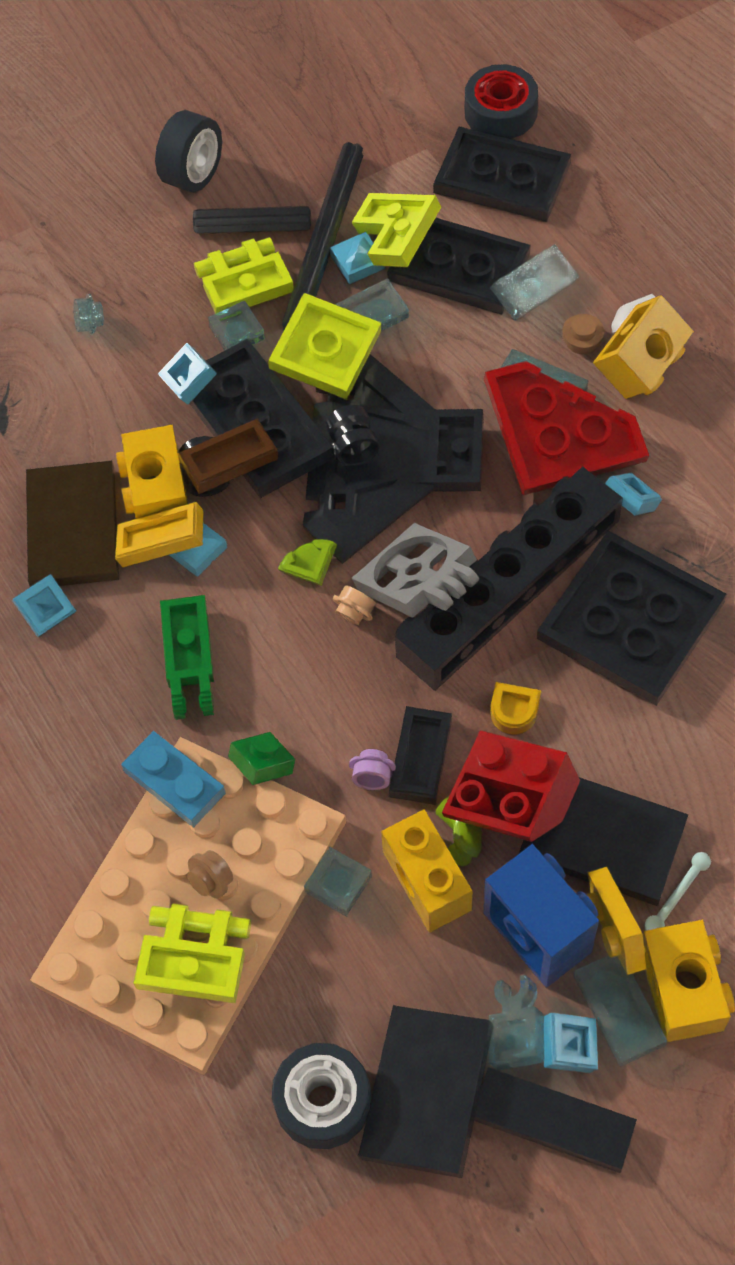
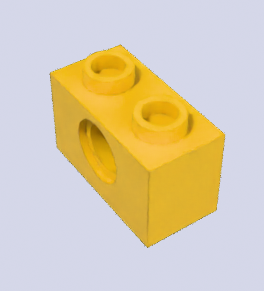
M660 295L637 304L594 360L593 364L625 399L642 393L649 395L663 383L664 377L662 375L669 365L675 363L686 350L684 344L694 331L666 299Z
M173 425L121 434L124 451L117 452L116 458L120 477H128L130 487L122 488L126 513H135L136 519L187 505V495ZM152 476H157V477H155V478H153V479H147V478L152 477Z
M425 809L381 831L383 853L429 933L472 911L473 891Z
M703 919L644 931L645 971L664 1042L724 1031L731 1017L730 1014L735 1012L734 998L727 982L721 983L716 967V965L721 963L719 945L714 934L707 935ZM684 971L691 972L699 978L701 986L696 989L686 988L678 982L676 974Z

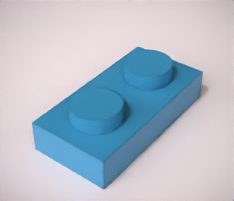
M154 730L121 764L124 773L193 828L226 794L224 785Z

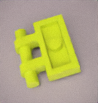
M270 237L257 242L254 238L242 242V247L221 253L220 250L208 253L207 259L194 263L198 278H202L204 290L217 318L292 293L294 289L293 280L279 252L275 253L274 244Z
M174 903L171 905V908L152 906L149 915V925L166 929L164 937L144 935L133 983L136 989L236 1003L245 953L243 948L227 946V941L229 937L248 939L251 930V919L233 917L232 911L218 909L215 911V914L189 911L188 905ZM186 931L210 934L208 943L182 939Z

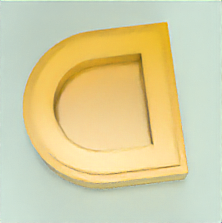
M496 682L491 701V719L493 724L500 731L507 734L517 735L528 731L534 725L537 718L541 690Z

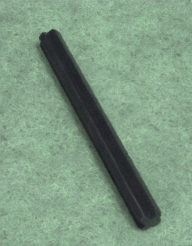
M346 142L342 146L282 321L283 332L303 294L317 296L330 257V247L334 245L363 159V147L358 143Z

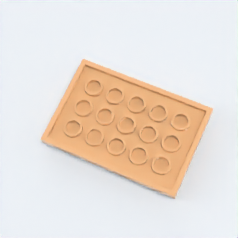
M180 737L174 747L224 785L226 794L193 828L151 793L146 791L34 972L30 982L34 987L190 1069L205 1075L345 826L346 815L273 780L252 785L232 761ZM208 850L214 851L230 867L233 881L228 885L227 893L221 898H213L209 895L202 896L190 884L187 876L188 872H190L188 860L195 854H204ZM174 903L188 905L189 911L215 914V911L218 909L232 911L233 917L251 919V930L248 939L229 937L227 941V946L243 948L245 953L236 1003L136 989L133 983L144 935L164 937L166 929L149 925V915L152 906L171 908V905ZM186 931L182 940L208 943L210 934Z

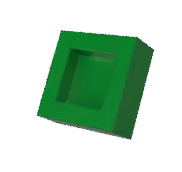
M271 732L231 742L228 754L229 759L252 785L293 774L296 760Z

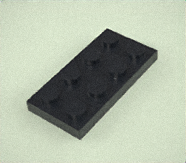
M248 339L206 360L217 374L189 404L212 435L216 437L258 418L278 450L277 460L243 474L259 498L270 494L335 458L334 448L273 370L269 369V365Z

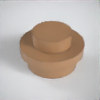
M577 314L567 319L564 323L562 338L572 352L589 354L602 343L605 330L598 318L589 314Z
M208 850L204 854L197 853L188 860V869L190 871L187 874L188 880L199 894L221 898L227 893L228 885L233 881V874L226 861L219 854Z

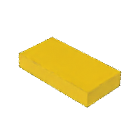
M197 502L117 524L115 559L123 568L202 546L203 509Z

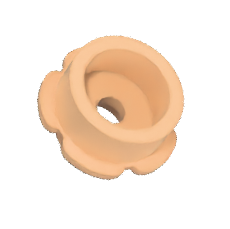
M346 585L339 596H333V601L339 605L335 612L342 618L356 625H359L362 619L366 621L372 620L373 617L370 613L376 602L369 596Z

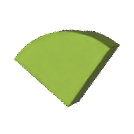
M317 539L301 545L283 558L278 570L322 586L337 544L334 541Z

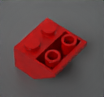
M480 730L443 808L442 814L449 819L533 842L563 822L580 779L567 752Z

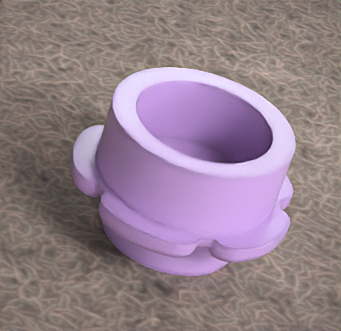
M376 749L363 750L360 756L353 757L349 762V767L353 769V783L367 790H381L388 787L390 777H392L393 771L396 770L395 763L388 759L387 754Z

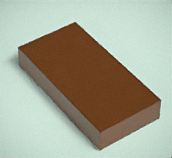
M258 418L179 452L180 463L199 494L278 459V450Z

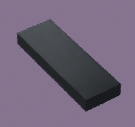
M488 1067L481 1086L474 1121L621 1173L637 1119Z

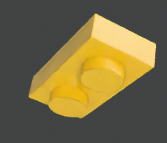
M604 867L588 872L590 893L586 895L598 910L597 918L603 927L601 928V935L608 955L611 958L618 956L627 975L645 970L646 960L642 931L608 868Z

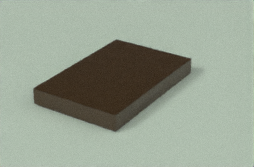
M112 460L26 469L27 567L29 586L35 585L50 574L59 586L119 580V566L115 559L117 519L115 471Z

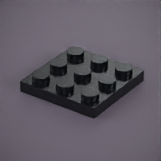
M608 530L537 630V639L657 706L725 603L727 594Z

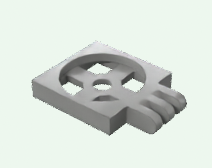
M413 523L354 575L352 580L360 592L413 618L429 603L446 611L453 605V600L450 596L459 599L466 593L464 585L474 586L479 581V577L474 570L469 568L477 560L470 546ZM419 544L429 547L419 557L413 559L405 557ZM447 555L442 567L435 571L433 566ZM422 567L417 574L407 575L412 569ZM392 571L396 573L397 577L385 588L377 584V581L387 572Z

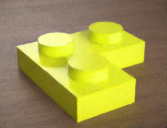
M369 193L354 217L352 224L358 234L366 232L367 234L378 235L367 253L373 265L408 267L440 211L441 205L436 195Z

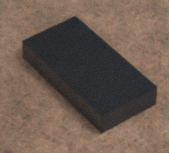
M406 706L395 758L396 770L392 773L389 787L390 798L436 805L452 723V713Z

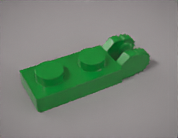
M205 595L161 600L160 609L166 680L168 687L171 688L174 719L186 718L187 704L183 693V686L196 684L200 686L199 704L203 715H214L211 682H214L206 597Z

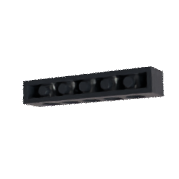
M583 466L571 477L565 476L560 479L553 488L551 495L543 503H535L529 507L524 513L521 522L512 531L506 530L499 534L493 541L490 550L469 567L478 575L479 581L472 587L464 585L466 593L459 599L450 596L453 600L452 606L445 611L429 603L419 615L413 618L408 617L400 624L395 633L396 658L436 691L604 536L608 530L619 522L623 497ZM569 516L575 520L567 521L561 519V517ZM531 544H542V545H544L545 547H544V548H541V549H537V548H533V547H531V546H529V545H531ZM508 571L514 573L515 575L512 577H503L498 573ZM470 600H481L484 602V604L480 606H472L466 602ZM440 628H448L453 633L439 635L434 631Z

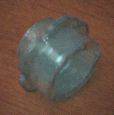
M86 294L85 298L74 299L73 313L77 332L89 331L90 335H93L97 327L103 326L104 316L101 302H94L91 294Z

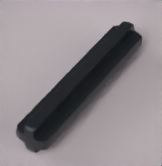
M308 206L196 209L192 216L193 229L197 234L309 230L311 227V211Z

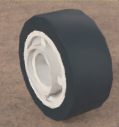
M188 110L176 112L167 121L160 133L155 154L156 172L162 182L192 193L202 190L210 182L217 170L223 144L221 129L217 121Z
M312 1043L296 1049L282 1061L273 1079L271 1099L280 1126L292 1140L308 1148L331 1149L348 1143L362 1130L370 1110L371 1088L364 1066L350 1051L335 1044ZM328 1086L336 1092V1095L328 1105L315 1106L308 1101L310 1092L316 1087Z

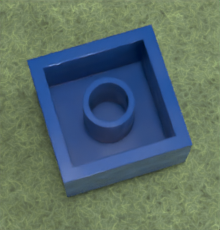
M531 844L485 879L483 914L547 988L592 953L599 919L597 918L598 910L591 899L582 891L575 893L564 880L565 873L557 860L548 853L542 855Z

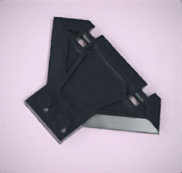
M369 354L349 394L354 395V400H345L316 388V393L328 394V400L314 404L313 422L333 448L336 441L332 440L328 433L326 420L336 409L347 405H360L366 409L371 421L369 430L375 433L380 445L378 454L372 460L362 465L345 466L341 464L334 450V459L308 472L306 500L318 501V510L304 512L303 527L316 540L334 541L337 546L333 556L342 564L429 493L481 491L484 431L483 409H434L371 354ZM336 503H345V509H335Z

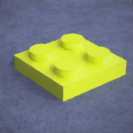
M304 293L268 360L269 369L347 400L381 333V322Z

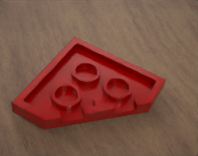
M527 361L485 372L484 382L523 496L555 487L560 479L565 476L571 477L582 466L597 476L647 462L650 455L636 416L622 409L616 411L596 401L595 395L567 381L561 383L541 373V368Z

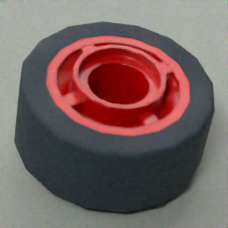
M498 64L482 68L469 78L465 86V120L472 130L509 139L521 136L533 126L537 118L538 85L532 75L516 66Z

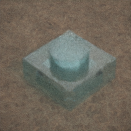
M245 300L208 317L209 327L224 351L246 339L252 345L265 340L264 329Z
M329 847L304 885L305 893L347 917L372 878V870Z

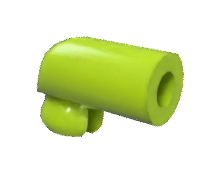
M448 796L437 807L435 814L453 830L454 843L448 847V850L459 866H467L473 857L477 858L482 850V828L444 817L442 811L449 798Z

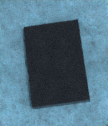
M459 126L433 183V193L547 222L571 164V154Z
M435 218L409 266H390L387 271V281L502 315L528 260L531 245Z
M579 777L580 783L563 822L533 842L523 840L519 853L533 844L542 855L546 853L552 855L560 864L565 874L589 882L588 872L607 867L621 894L658 906L689 814Z
M393 1005L371 1097L370 1110L367 1115L358 1153L362 1160L451 1177H463L494 1027L490 1020Z

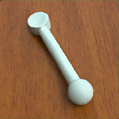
M698 852L692 857V867L658 914L646 919L645 931L665 927L664 921L699 872L705 871L710 867L711 859L707 853Z

